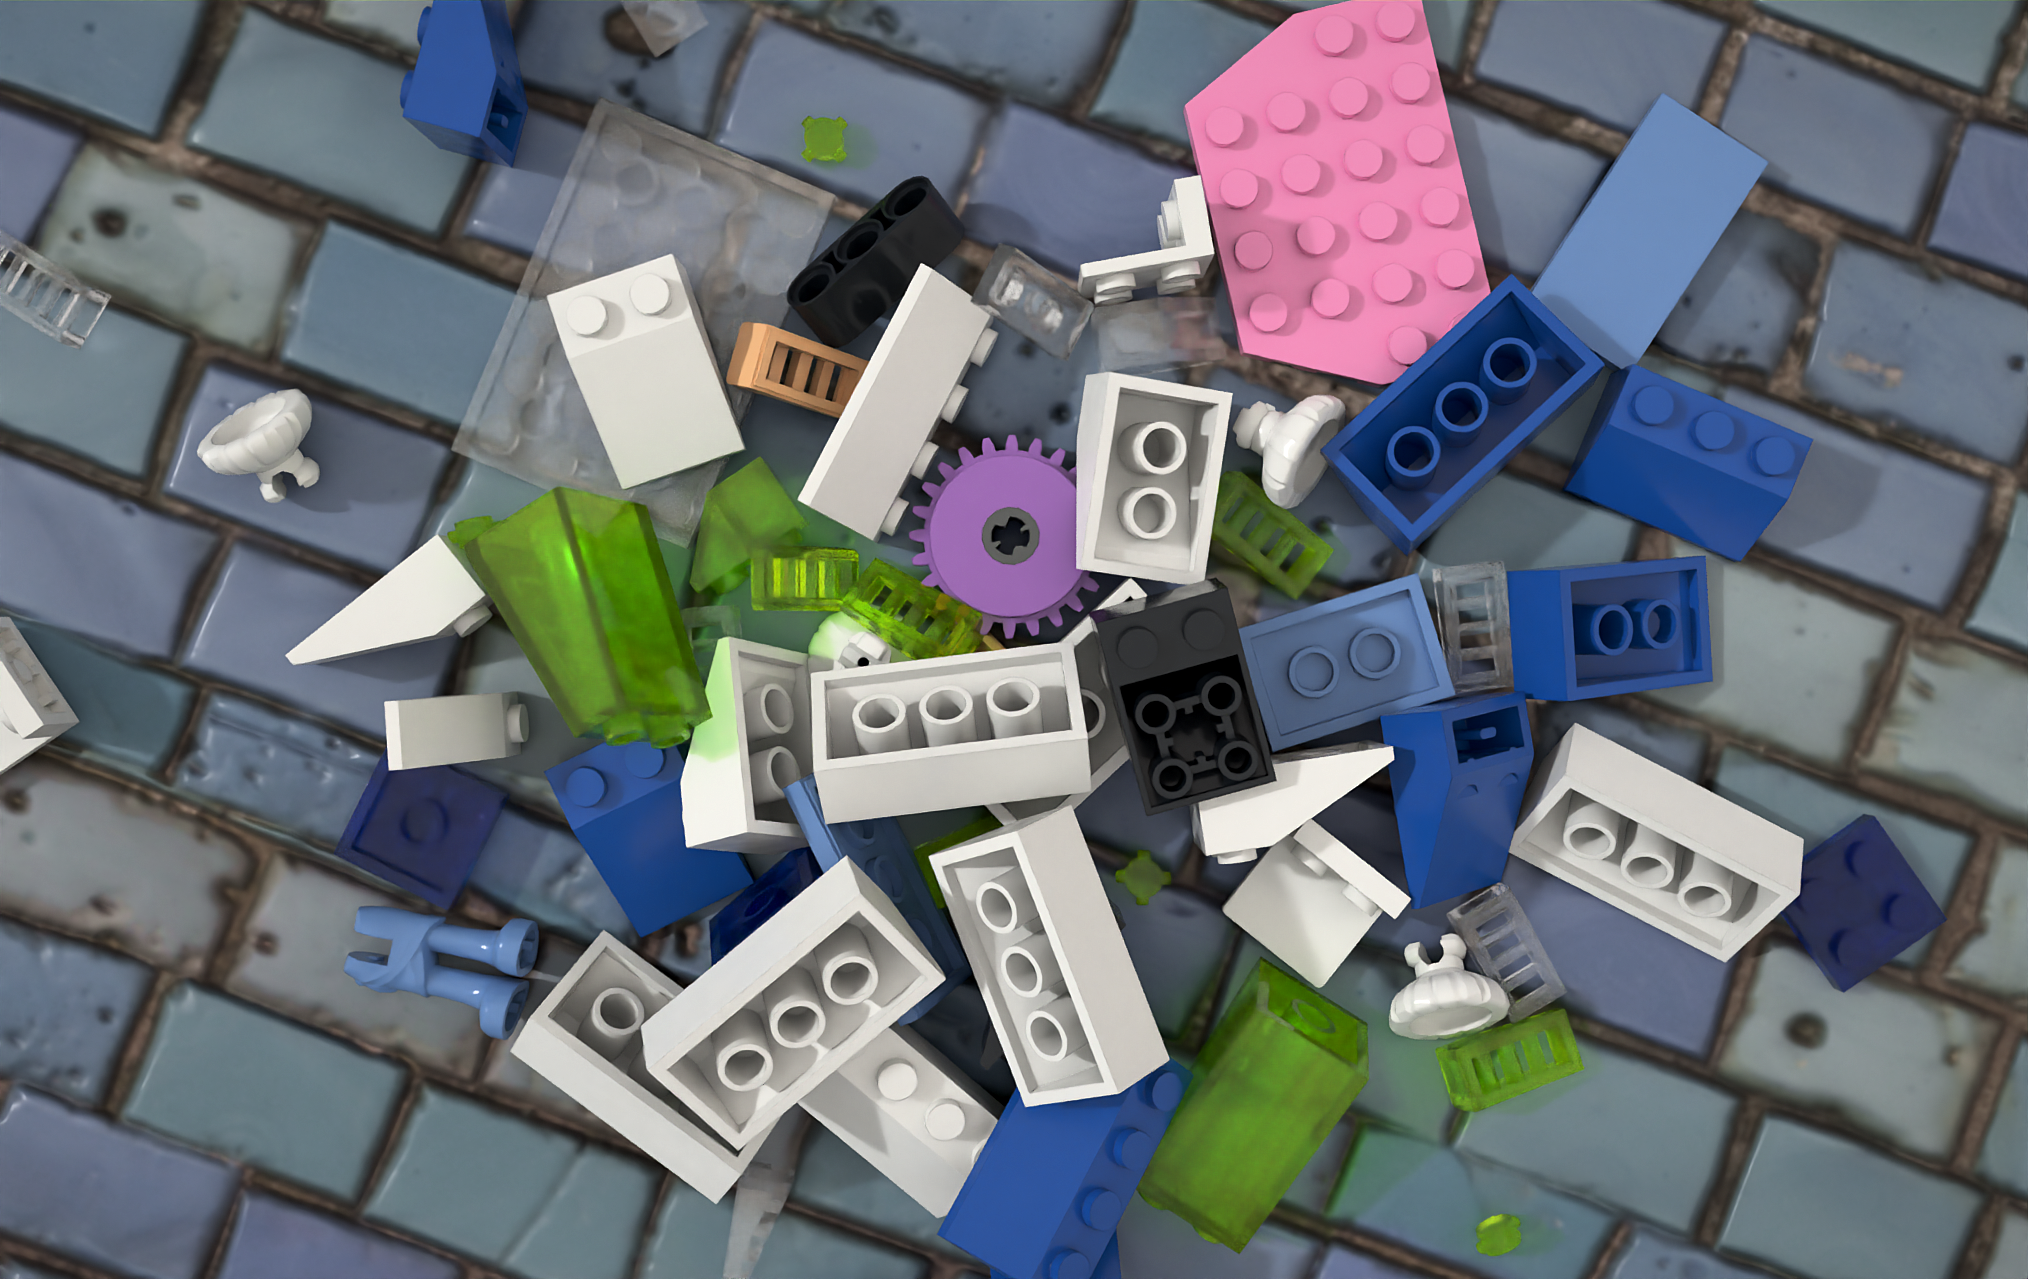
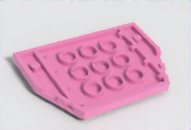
M1351 0L1293 14L1185 105L1183 114L1197 173L1201 175L1208 219L1241 356L1269 363L1273 361L1291 365L1295 369L1312 373L1321 372L1355 380L1359 384L1375 388L1388 386L1491 293L1422 0Z

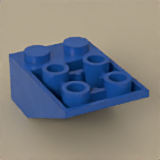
M433 0L432 7H425L419 19L417 39L421 48L415 70H409L402 82L400 91V104L404 109L402 117L439 149L512 168L529 107L505 0Z
M1524 691L1461 696L1380 716L1384 744L1393 746L1395 760L1388 764L1405 866V877L1408 884L1409 897L1411 898V909H1421L1501 882L1534 758Z

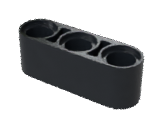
M916 176L907 179L890 191L802 270L791 282L787 290L786 299L789 305L824 345L831 348L847 345L905 295L921 263L934 269L954 251L964 236V226L929 178Z

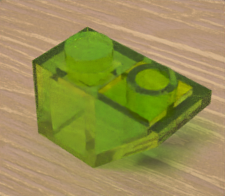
M761 456L706 492L690 577V584L696 593L707 595L715 590L717 595L722 597L751 577L746 567L767 554L772 561H775L804 541L799 531L810 524L768 461Z

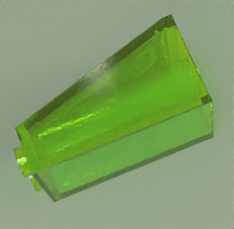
M557 486L464 545L469 562L575 738L606 740L608 746H621L632 742H647L651 744L653 749H665L685 742L691 736L690 729L713 717L647 505Z
M1260 957L1190 1067L1189 1071L1194 1074V1077L1136 1188L1140 1196L1149 1205L1159 1210L1168 1209L1192 1224L1195 1231L1205 1240L1214 1244L1222 1243L1238 1254L1242 1252L1369 1081L1367 1022L1263 957Z

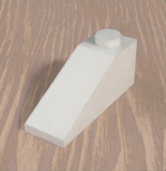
M437 534L285 656L293 665H316L453 636L456 632L461 637H465L491 618L493 614L488 607L496 599L476 568V563L457 539Z
M517 691L438 696L384 702L389 771L521 754V742H526L529 735L527 708L525 704H518Z

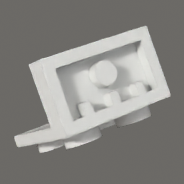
M1201 175L1175 179L1168 201L1161 202L1162 215H1157V226L1162 250L1080 265L1078 279L1080 299L1094 297L1095 305L1104 306L1131 300L1133 298L1132 290L1157 286L1158 294L1166 295L1184 292L1196 287L1194 279L1204 277L1214 256Z
M0 617L1 775L80 722L10 617Z
M1310 819L1273 846H1269L1225 901L1222 911L1315 987L1320 988L1324 986L1383 911L1396 919L1410 902L1411 898L1314 820Z

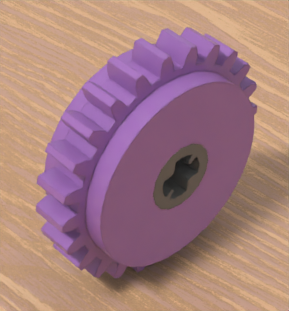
M1015 435L1008 436L1006 450L995 451V447L989 437L984 438L982 441L983 455L975 458L965 447L958 449L962 465L954 470L950 465L941 462L938 468L945 481L940 487L925 482L922 486L925 493L932 498L930 506H913L912 513L925 520L924 529L909 532V539L918 543H924L925 552L911 558L912 564L922 567L929 565L932 572L920 583L922 588L927 590L939 586L944 593L936 603L939 610L949 607L952 603L960 607L956 619L957 624L963 626L972 615L981 618L979 629L982 635L988 634L993 622L1003 623L1006 639L1013 638L1016 624L1026 623L1027 629L1032 636L1039 635L1038 619L1045 616L1048 617L1052 624L1059 627L1063 624L1062 616L1059 612L1061 607L1066 604L1076 612H1080L1084 608L1080 599L1076 596L1080 588L1091 592H1096L1099 588L1096 581L1088 576L1090 571L1076 569L1077 466L1073 467L1069 472L1061 466L1065 456V450L1061 448L1053 453L1050 459L1041 456L1042 440L1037 438L1030 445L1028 452L1018 450V442ZM1009 521H1017L1023 525L1020 529V534H1029V543L1027 547L1016 546L1012 555H1005L997 550L1001 547V541L992 542L993 532L995 528L1000 530L1006 529Z

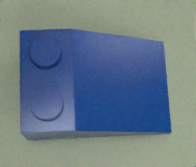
M1706 555L1507 571L1514 691H1524L1525 699L1574 701L1713 681Z
M674 712L659 715L646 722L654 736L620 734L544 771L572 831L641 938L756 882L743 853L686 848L680 782L690 744Z

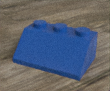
M1631 364L1610 374L1562 490L1726 559L1740 562L1789 499L1813 439L1638 365Z

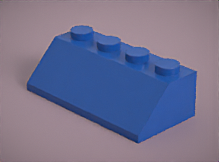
M1511 273L1322 447L1320 453L1363 513L1408 556L1590 389L1605 363Z
M1169 1056L1170 1060L1119 1094L1025 1107L1018 1087H1016L937 1235L1008 1279H1090L1194 1074Z

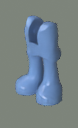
M360 906L358 908L354 925L356 932L371 937L392 940L389 956L364 951H354L348 954L344 964V972L354 978L359 986H366L380 993H392L402 990L419 994L426 998L432 995L467 1004L480 1011V1028L485 1034L501 1040L509 1039L524 1009L529 992V981L509 976L487 975L442 966L439 963L438 953L487 963L505 974L523 977L532 970L537 957L539 942L537 922L523 918H512L501 930H483L446 924L445 916L425 915L387 906Z

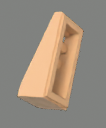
M744 322L739 329L726 381L730 385L840 419L869 361L768 324ZM788 350L793 353L784 385L779 383ZM815 358L817 359L809 391L806 393L804 392L812 360ZM836 365L841 367L833 399L829 401L825 398L834 366Z

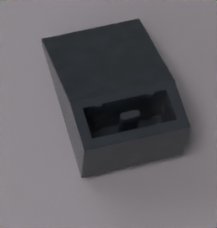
M1215 577L1088 612L1146 816L1277 781L1227 586Z

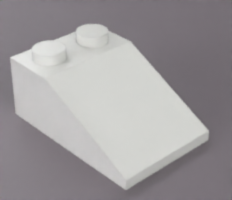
M673 254L547 295L567 359L622 490L626 491L746 450L686 269Z
M1114 372L1086 375L1077 433L1076 569L1184 585L1204 581L1233 393Z
M729 636L718 639L680 782L686 848L775 855L810 846L782 791V788L813 773L811 676L809 675L807 665L809 654Z
M1365 740L1270 755L1277 781L1189 805L1194 843L1206 856L1212 855V857H1217L1218 864L1241 863L1257 859L1256 848L1273 846L1395 760L1393 746Z

